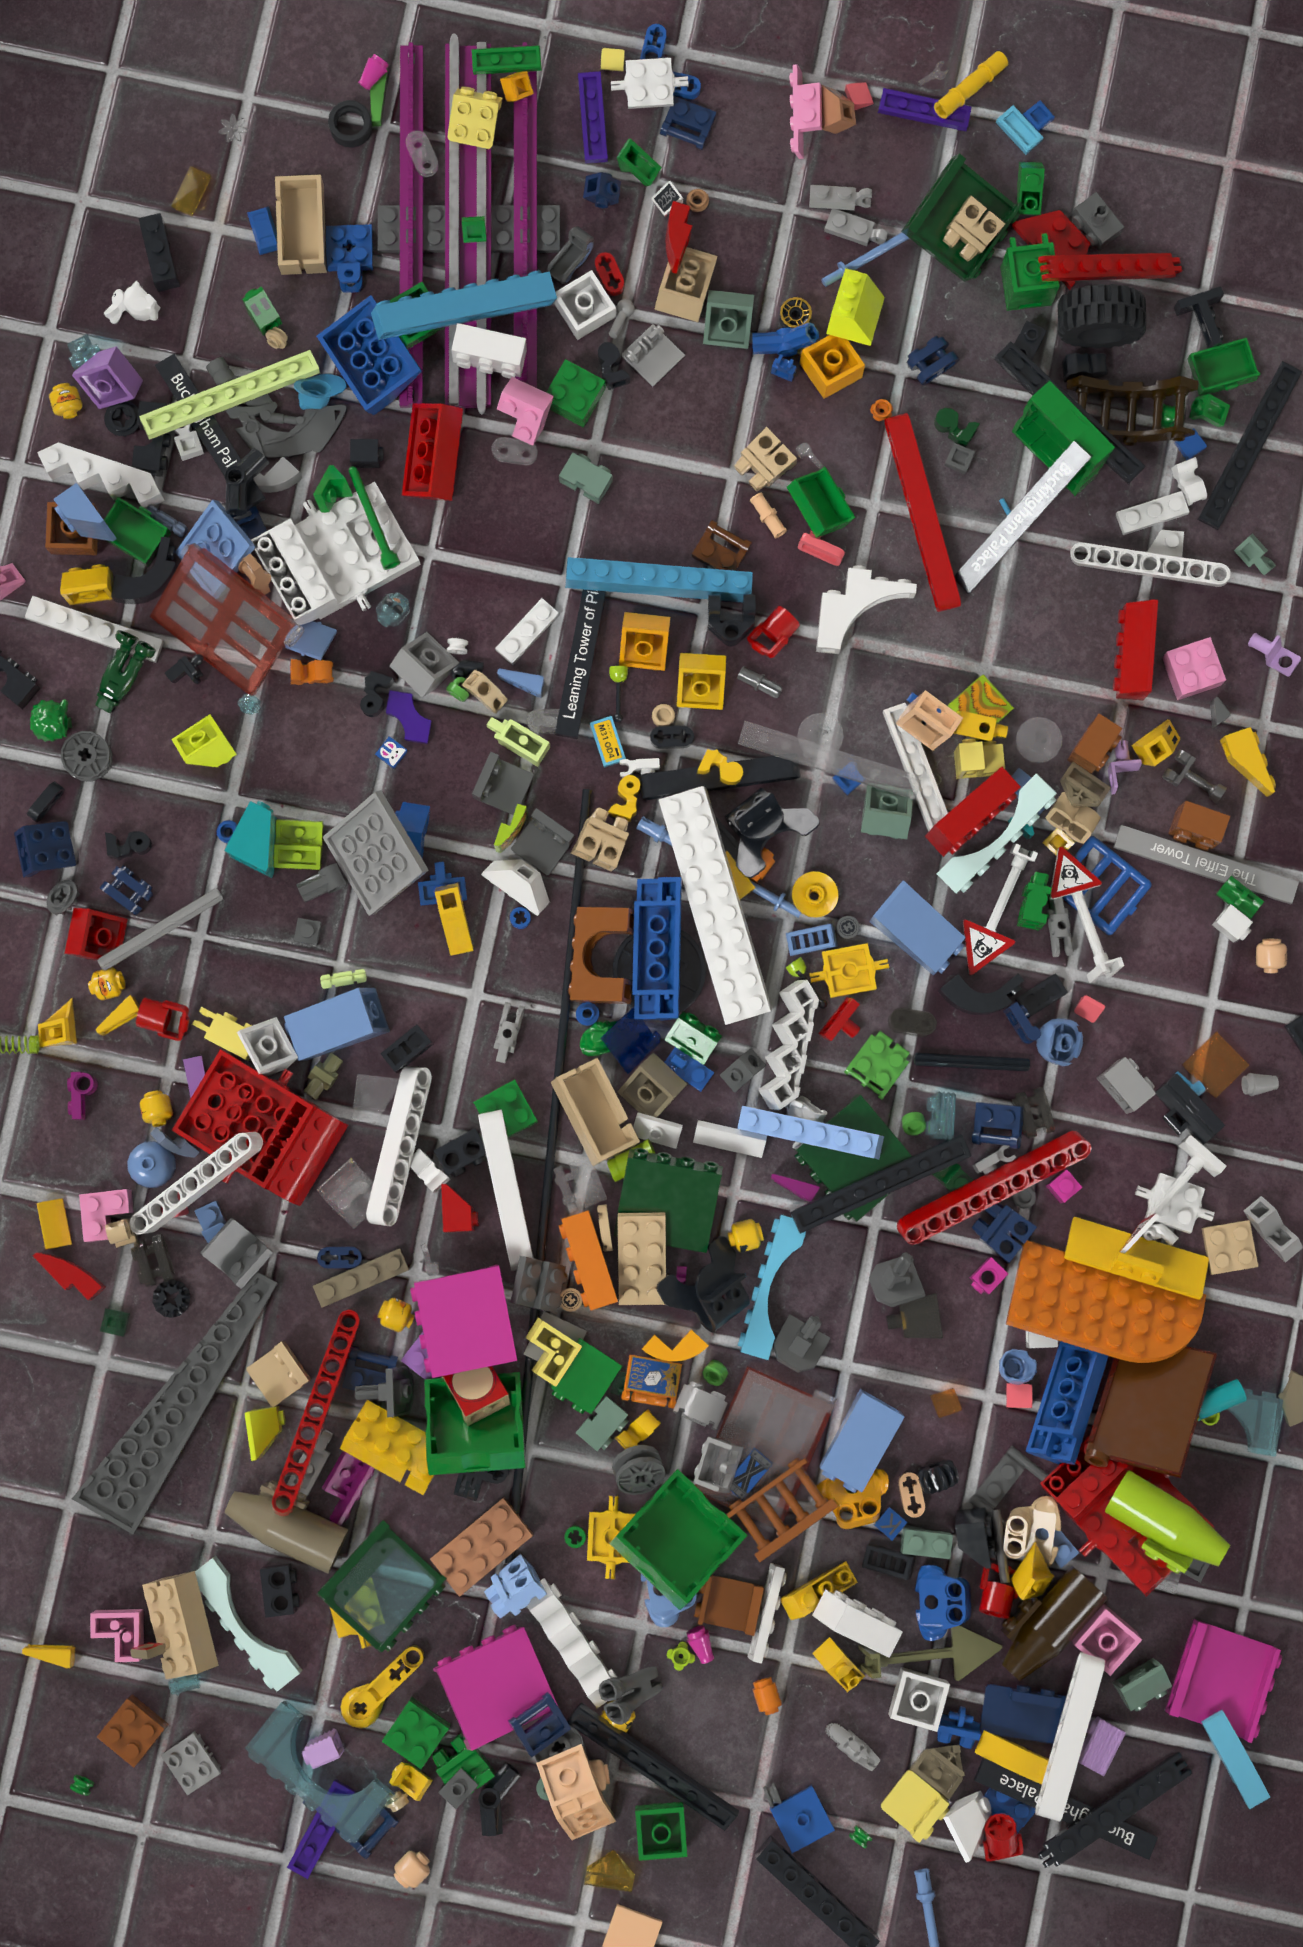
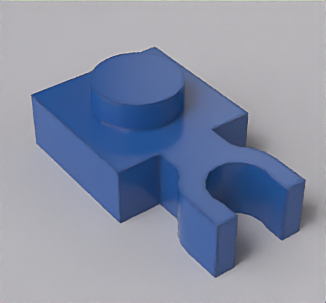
M779 355V358H775L771 374L792 382L796 373V366L793 364L794 360L791 359L789 361L784 359L783 355Z

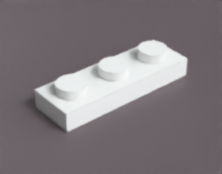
M1180 491L1118 511L1116 517L1122 534L1126 535L1188 515L1189 509L1183 492Z
M541 598L495 648L496 651L513 665L559 616V613Z

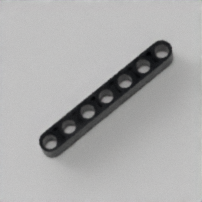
M791 753L734 761L743 768L742 779L736 785L722 783L720 781L719 768L715 765L710 768L707 774H697L699 766L644 774L639 776L642 799L665 798L701 786L706 787L707 792L798 779L801 777L798 754Z

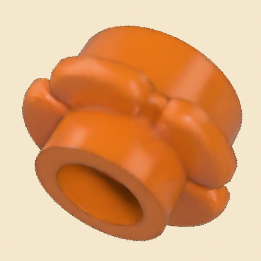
M879 399L870 408V412L876 421H882L892 416L893 407L887 400Z

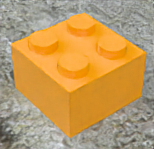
M829 335L803 349L799 362L823 399L861 379L865 364L847 339Z

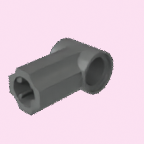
M335 863L321 869L318 874L296 885L306 903L327 892H336L344 888L347 883L338 864Z

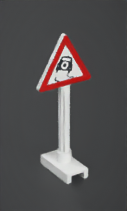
M1013 844L1010 853L1015 855L1011 863L1012 868L987 926L982 927L966 919L963 920L970 975L976 973L1015 944L1014 940L996 933L995 929L1021 870H1024L1028 861H1035L1038 855L1037 852L1030 851L1029 853L1028 850L1020 848L1021 845Z
M1060 846L1057 851L1049 898L1054 900L1072 895L1094 954L1093 959L1096 967L1087 974L1089 983H1094L1102 975H1105L1106 978L1112 977L1124 966L1121 957L1109 960L1107 953H1104L1082 891L1098 887L1102 882L1067 850Z
M1192 1135L1187 1139L1185 1138L1179 1144V1147L1191 1157L1187 1167L1155 1204L1149 1216L1138 1224L1119 1252L1125 1254L1159 1218L1160 1214L1195 1172L1198 1173L1203 1167L1215 1177L1226 1168V1165Z

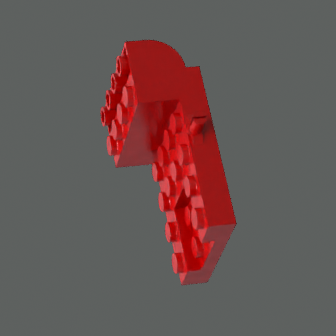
M220 1049L172 1131L210 1155L239 1133H259L263 1139L261 1150L222 1181L228 1184L234 1172H238L286 1201L301 1206L347 1129L348 1124L316 1104L293 1093L286 1086L294 1074L289 1070L284 1069L279 1080L270 1079L265 1075L259 1074L256 1069L230 1053ZM215 1096H220V1105L217 1108H213L211 1104L212 1099ZM247 1138L246 1145L249 1148L250 1142ZM231 1152L229 1153L230 1161L232 1160Z
M1097 1428L1081 1444L1075 1465L1061 1463L1040 1484L1065 1514L1086 1534L1088 1541L1078 1549L1080 1553L1086 1557L1095 1547L1101 1550L1147 1597L1173 1571L1166 1567L1167 1563L1163 1560H1154L1145 1554L1146 1550L1141 1547L1147 1540V1537L1105 1513L1108 1503L1126 1473L1130 1470L1190 1506L1212 1528L1215 1529V1527L1171 1484L1168 1478L1172 1474L1171 1472L1110 1457L1106 1467H1097L1086 1462L1084 1459L1089 1442L1094 1443Z

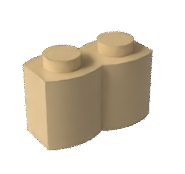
M1065 792L1061 793L1045 817L1051 825L1064 830L1070 838L1082 844L1091 836L1101 819L1099 814L1090 807L1071 805Z

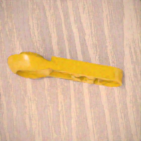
M415 1645L407 1647L371 1683L348 1691L343 1697L340 1706L341 1715L345 1722L356 1728L369 1727L375 1723L381 1713L385 1699L422 1664L424 1660L423 1650ZM411 1650L417 1651L420 1655L419 1662L415 1664L409 1663L406 1658L407 1653ZM402 1659L404 1665L411 1670L407 1672L406 1668H404L400 1673L401 1679H392L390 1677L392 1674L390 1669L397 1670L402 1665L398 1661ZM364 1702L367 1705L364 1708L367 1712L363 1713L360 1711L357 1713L355 1711L357 1706H354L355 1703L362 1704Z

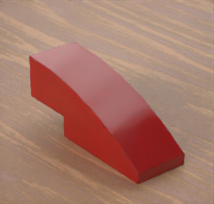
M673 201L666 231V253L672 273L677 274L690 241L692 225L687 224L690 206Z
M36 1252L33 1255L64 1290H70L75 1286L87 1300H93L106 1288L94 1275L68 1260L45 1253Z

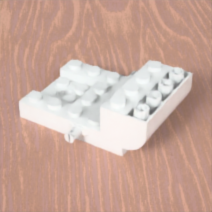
M375 482L365 486V489L389 548L394 553H397L401 562L400 565L393 569L383 570L380 562V555L382 553L377 541L372 539L373 531L357 491L353 493L352 497H345L334 503L330 512L321 513L320 510L317 511L312 500H307L309 506L306 502L303 503L309 514L305 520L294 525L290 518L251 540L256 546L255 552L266 571L271 575L273 584L297 625L306 624L318 618L321 620L355 600L358 601L362 611H366V607L368 609L371 608L365 597L366 594L421 565Z

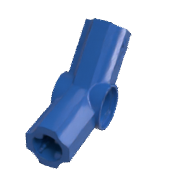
M809 322L796 328H781L776 332L752 333L753 355L777 353L778 355H783V357L794 356L798 353V349L816 343V340L819 339V331L816 329L815 324Z

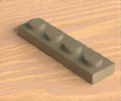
M401 1248L318 1283L313 1288L321 1308L409 1271V1267Z

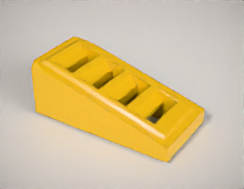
M129 995L96 1028L97 1033L105 1036L136 1018L140 1006L135 997Z
M28 1644L22 1649V1654L64 1668H72L75 1663L74 1646Z

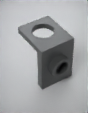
M750 1048L723 1071L720 1077L733 1092H736L761 1071L766 1064ZM748 1057L756 1061L757 1067L750 1064Z
M460 1768L445 1786L443 1785L438 1793L457 1809L475 1790L478 1783Z

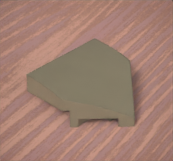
M1074 762L1071 763L1060 779L1064 792L1073 806L1098 807L1111 789L1110 786Z
M1292 1370L1288 1375L1290 1379L1285 1389L1278 1395L1281 1399L1280 1405L1286 1423L1290 1427L1303 1422V1376Z
M960 1745L925 1749L920 1753L909 1770L913 1771L949 1800L962 1782V1776H965L960 1757Z

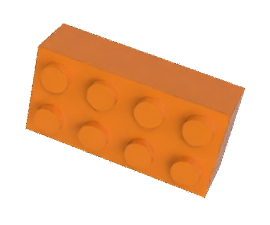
M589 1210L561 1219L563 1224L558 1226L562 1238H567L570 1247L566 1248L570 1262L575 1261L577 1270H574L573 1273L577 1285L582 1283L584 1293L580 1294L584 1307L589 1306L591 1311L618 1302Z

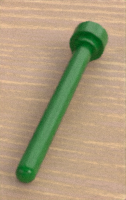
M352 466L348 471L381 550V565L383 570L393 569L400 565L401 562L397 553L390 550L357 468Z

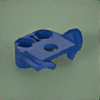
M921 1566L915 1586V1592H919L920 1610H916V1617L922 1637L928 1641H935L941 1639L946 1634L947 1629L959 1626L970 1619L971 1588L965 1578L946 1576L944 1570L938 1566ZM954 1583L959 1584L962 1588L960 1596L956 1595L953 1591ZM934 1595L938 1599V1606L935 1609H930L926 1605L927 1596ZM955 1607L962 1611L963 1616L961 1620L954 1616L953 1611Z

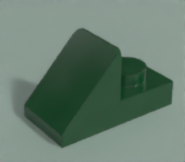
M957 1163L931 1174L950 1192L974 1181Z

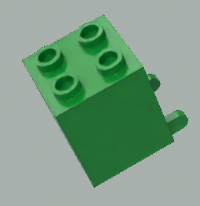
M1047 233L1042 234V244L1018 247L1016 246L1015 237H1010V248H1007L1000 267L1007 311L1052 306L1060 287L1059 281H1042L1041 276L1049 273L1040 272V266L1047 265V263L1040 264L1038 261L1040 256L1055 255L1053 242H1048Z

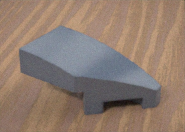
M158 1127L150 1133L161 1146L173 1153L186 1157H196L200 1153L180 1135L172 1140Z

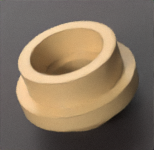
M277 327L267 331L266 338L271 347L275 349L285 348L288 336L284 331Z
M400 1790L394 1792L388 1797L387 1808H391L392 1812L403 1808L409 1803L408 1794L405 1792L401 1793Z

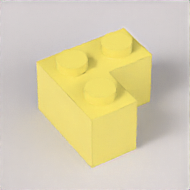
M976 739L962 740V743L958 744L954 751L957 779L987 777L994 774L1001 767L1005 769L1003 744H996V741L982 743V741L976 742Z
M538 1318L525 1337L544 1350L532 1371L556 1387L582 1346Z

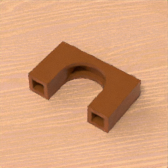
M577 907V913L574 916L575 936L572 940L574 955L570 964L572 981L569 984L570 1000L579 1003L631 1004L633 981L625 978L600 977L592 966L591 956L594 946L604 936L610 934H634V910L630 908Z

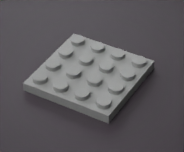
M381 790L374 792L323 836L325 843L369 916L376 914L428 871L427 866Z

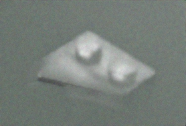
M357 1074L351 1121L375 1124L395 1095L399 1079Z

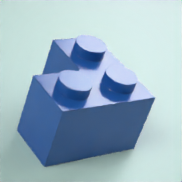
M403 802L400 811L396 810L395 814L423 859L424 840L429 826L430 806Z

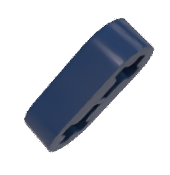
M326 1247L321 1249L317 1255V1261L323 1268H355L363 1260L362 1252L356 1247ZM326 1251H330V1255H338V1260H331L330 1264L327 1265L326 1261L322 1260V1256L326 1255ZM350 1251H354V1254L358 1255V1260H354V1264H350L349 1260H342V1255H349Z

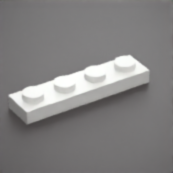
M770 1563L755 1635L752 1636L747 1656L753 1662L762 1663L763 1657L766 1658L768 1654L769 1644L767 1640L769 1634H772L774 1630V1612L780 1606V1587H783L786 1581L785 1568Z

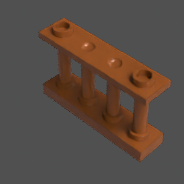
M799 1457L787 1465L789 1470L744 1502L739 1499L729 1506L731 1511L727 1513V1516L732 1518L737 1514L757 1543L759 1551L754 1555L759 1562L765 1560L839 1507L835 1498L828 1500L827 1497H823L803 1468L809 1462L807 1458L800 1460ZM794 1472L817 1503L815 1505L817 1510L811 1514L803 1510L783 1481ZM775 1486L797 1517L796 1521L798 1523L792 1528L784 1525L764 1496L766 1492ZM755 1500L778 1531L776 1533L778 1538L772 1542L764 1538L744 1509Z

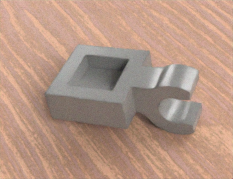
M1003 1145L999 1150L972 1166L976 1173L983 1171L984 1174H987L997 1168L995 1163L999 1161L1011 1162L1016 1156L1005 1157L1003 1152L1010 1146Z

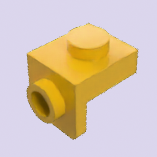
M401 1762L393 1770L389 1783L402 1789L414 1800L420 1801L433 1780L413 1764Z

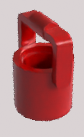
M778 606L764 622H761L750 633L747 641L752 646V649L759 654L774 658L788 643V639L800 627V624L789 611ZM762 632L775 643L770 650L758 641H755Z
M144 998L137 1013L136 1026L155 1031L158 1036L181 1041L188 1030L189 1008L167 1000L159 1002ZM173 1010L182 1012L178 1027L179 1034L167 1031Z
M992 1563L991 1568H983L980 1589H983L979 1611L994 1617L1010 1618L1013 1598L1017 1599L1018 1594L1014 1586L1011 1587L1006 1584L987 1581L990 1569L999 1573L998 1563ZM1008 1566L1009 1575L1013 1576L1016 1570Z
M995 1814L987 1819L985 1823L986 1840L982 1841L986 1861L1022 1855V1838L1020 1833L1017 1834L1014 1819L1006 1814Z

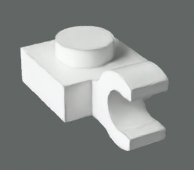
M659 758L636 759L633 761L628 759L620 760V765H627L629 767L627 772H620V777L622 778L632 775L635 771L641 772V775L659 772L660 770Z

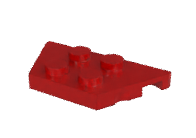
M1061 210L1018 220L1011 226L1028 245L1042 244V234L1047 233L1048 242H1053L1055 255H1086L1090 246V241ZM1062 281L1069 290L1073 288L1075 281Z

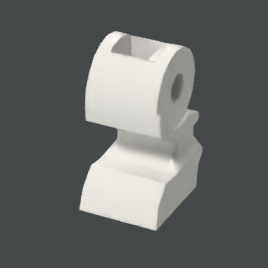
M1196 457L1171 467L1173 477L1177 480L1178 488L1183 492L1188 506L1192 505L1193 502L1207 498L1203 480L1194 474L1195 468H1198Z
M418 1148L416 1150L410 1167L424 1181L425 1185L436 1194L441 1189V1184H446L450 1178L440 1169H437L436 1164L421 1149Z

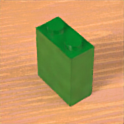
M579 1338L577 1343L582 1348L558 1385L555 1387L550 1383L549 1387L553 1390L551 1393L553 1396L561 1401H564L565 1398L573 1403L571 1407L579 1413L583 1414L586 1411L592 1414L622 1365Z

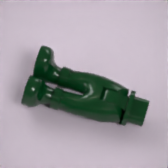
M118 630L115 634L116 640L120 643V648H117L114 657L109 662L102 676L99 691L97 692L98 699L95 703V706L107 713H111L114 706H119L120 701L127 695L140 669L143 667V660L152 658L156 652V649L147 642L138 641V637L122 630ZM136 645L134 656L131 657L128 666L126 667L125 671L122 672L124 664L130 656L131 650Z

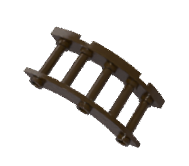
M1083 375L1067 380V389L1076 392V395H1078L1077 403L1085 410L1089 394L1100 396V399H1102L1100 424L1119 442H1123L1124 445L1134 446L1137 442L1184 441L1185 437L1195 435V430L1183 426L1185 398L1189 392L1198 390L1199 381L1178 376L1156 381V385L1144 386L1143 382H1123L1122 386L1109 385V380ZM1175 395L1174 426L1161 429L1163 400L1166 399V396ZM1114 397L1126 398L1128 400L1126 431L1109 430L1111 400ZM1140 398H1152L1154 400L1152 430L1135 431L1137 401Z

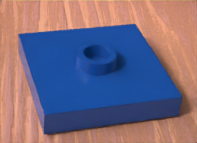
M812 1785L781 1801L782 1804L770 1807L792 1853L835 1831Z

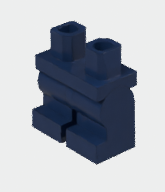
M997 1203L985 1209L988 1214L994 1217L990 1225L979 1217L971 1228L980 1236L979 1240L1008 1264L1022 1247L1012 1239V1236L1021 1244H1025L1037 1227L1009 1206H1002Z

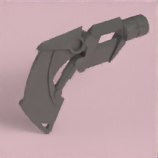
M223 357L214 359L206 366L207 371L217 386L241 377L234 375ZM267 393L247 401L248 407L234 406L227 409L226 412L231 419H239L241 424H243V427L235 428V430L251 450L253 448L258 449L267 458L297 456L311 451L320 453L334 435L347 408L345 405L325 406L322 409H305L303 417L287 416L275 413L278 405L271 400ZM334 411H340V414L338 415L337 419L335 420V412H334ZM261 416L264 423H287L296 426L290 432H280L264 426L255 417Z

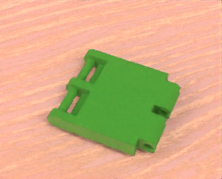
M879 1031L876 1037L872 1034L844 1073L854 1076L862 1082L861 1085L863 1087H869L882 1100L908 1065L909 1061L906 1058L910 1052L898 1043L891 1049L889 1046L893 1040ZM852 1068H854V1069H856L857 1071H859V1072H860L861 1074H863L866 1078L864 1079L863 1077H861L859 1074H857L855 1071H853ZM871 1080L872 1082H874L876 1085H878V1086H879L880 1088H882L883 1090H882V1091L879 1090V1089L876 1088L874 1085H872L869 1081Z

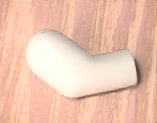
M1161 1223L1152 1224L1143 1234L1146 1240L1151 1241L1162 1238L1170 1246L1179 1238Z

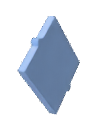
M314 621L297 625L285 648L301 653V656L306 655L321 661L337 630L322 625L321 622L316 623Z

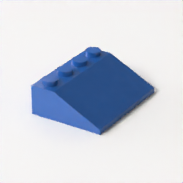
M370 295L316 337L364 410L375 415L393 402L422 370L399 336L378 340L371 312L377 302Z

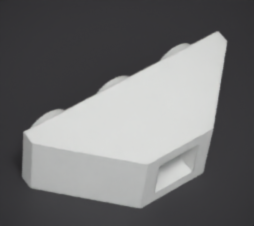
M522 859L493 861L481 874L537 916L550 902L541 873Z

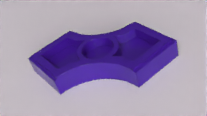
M390 690L386 714L395 717L403 725L405 741L428 744L432 721L422 717L415 710L413 694Z

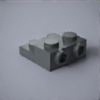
M520 1256L510 1303L557 1313V1308L562 1304V1297L560 1296L562 1285L567 1280L566 1266Z

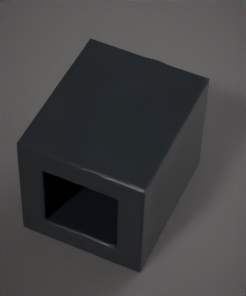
M350 439L351 466L356 468H380V461H384V447H380L378 439Z

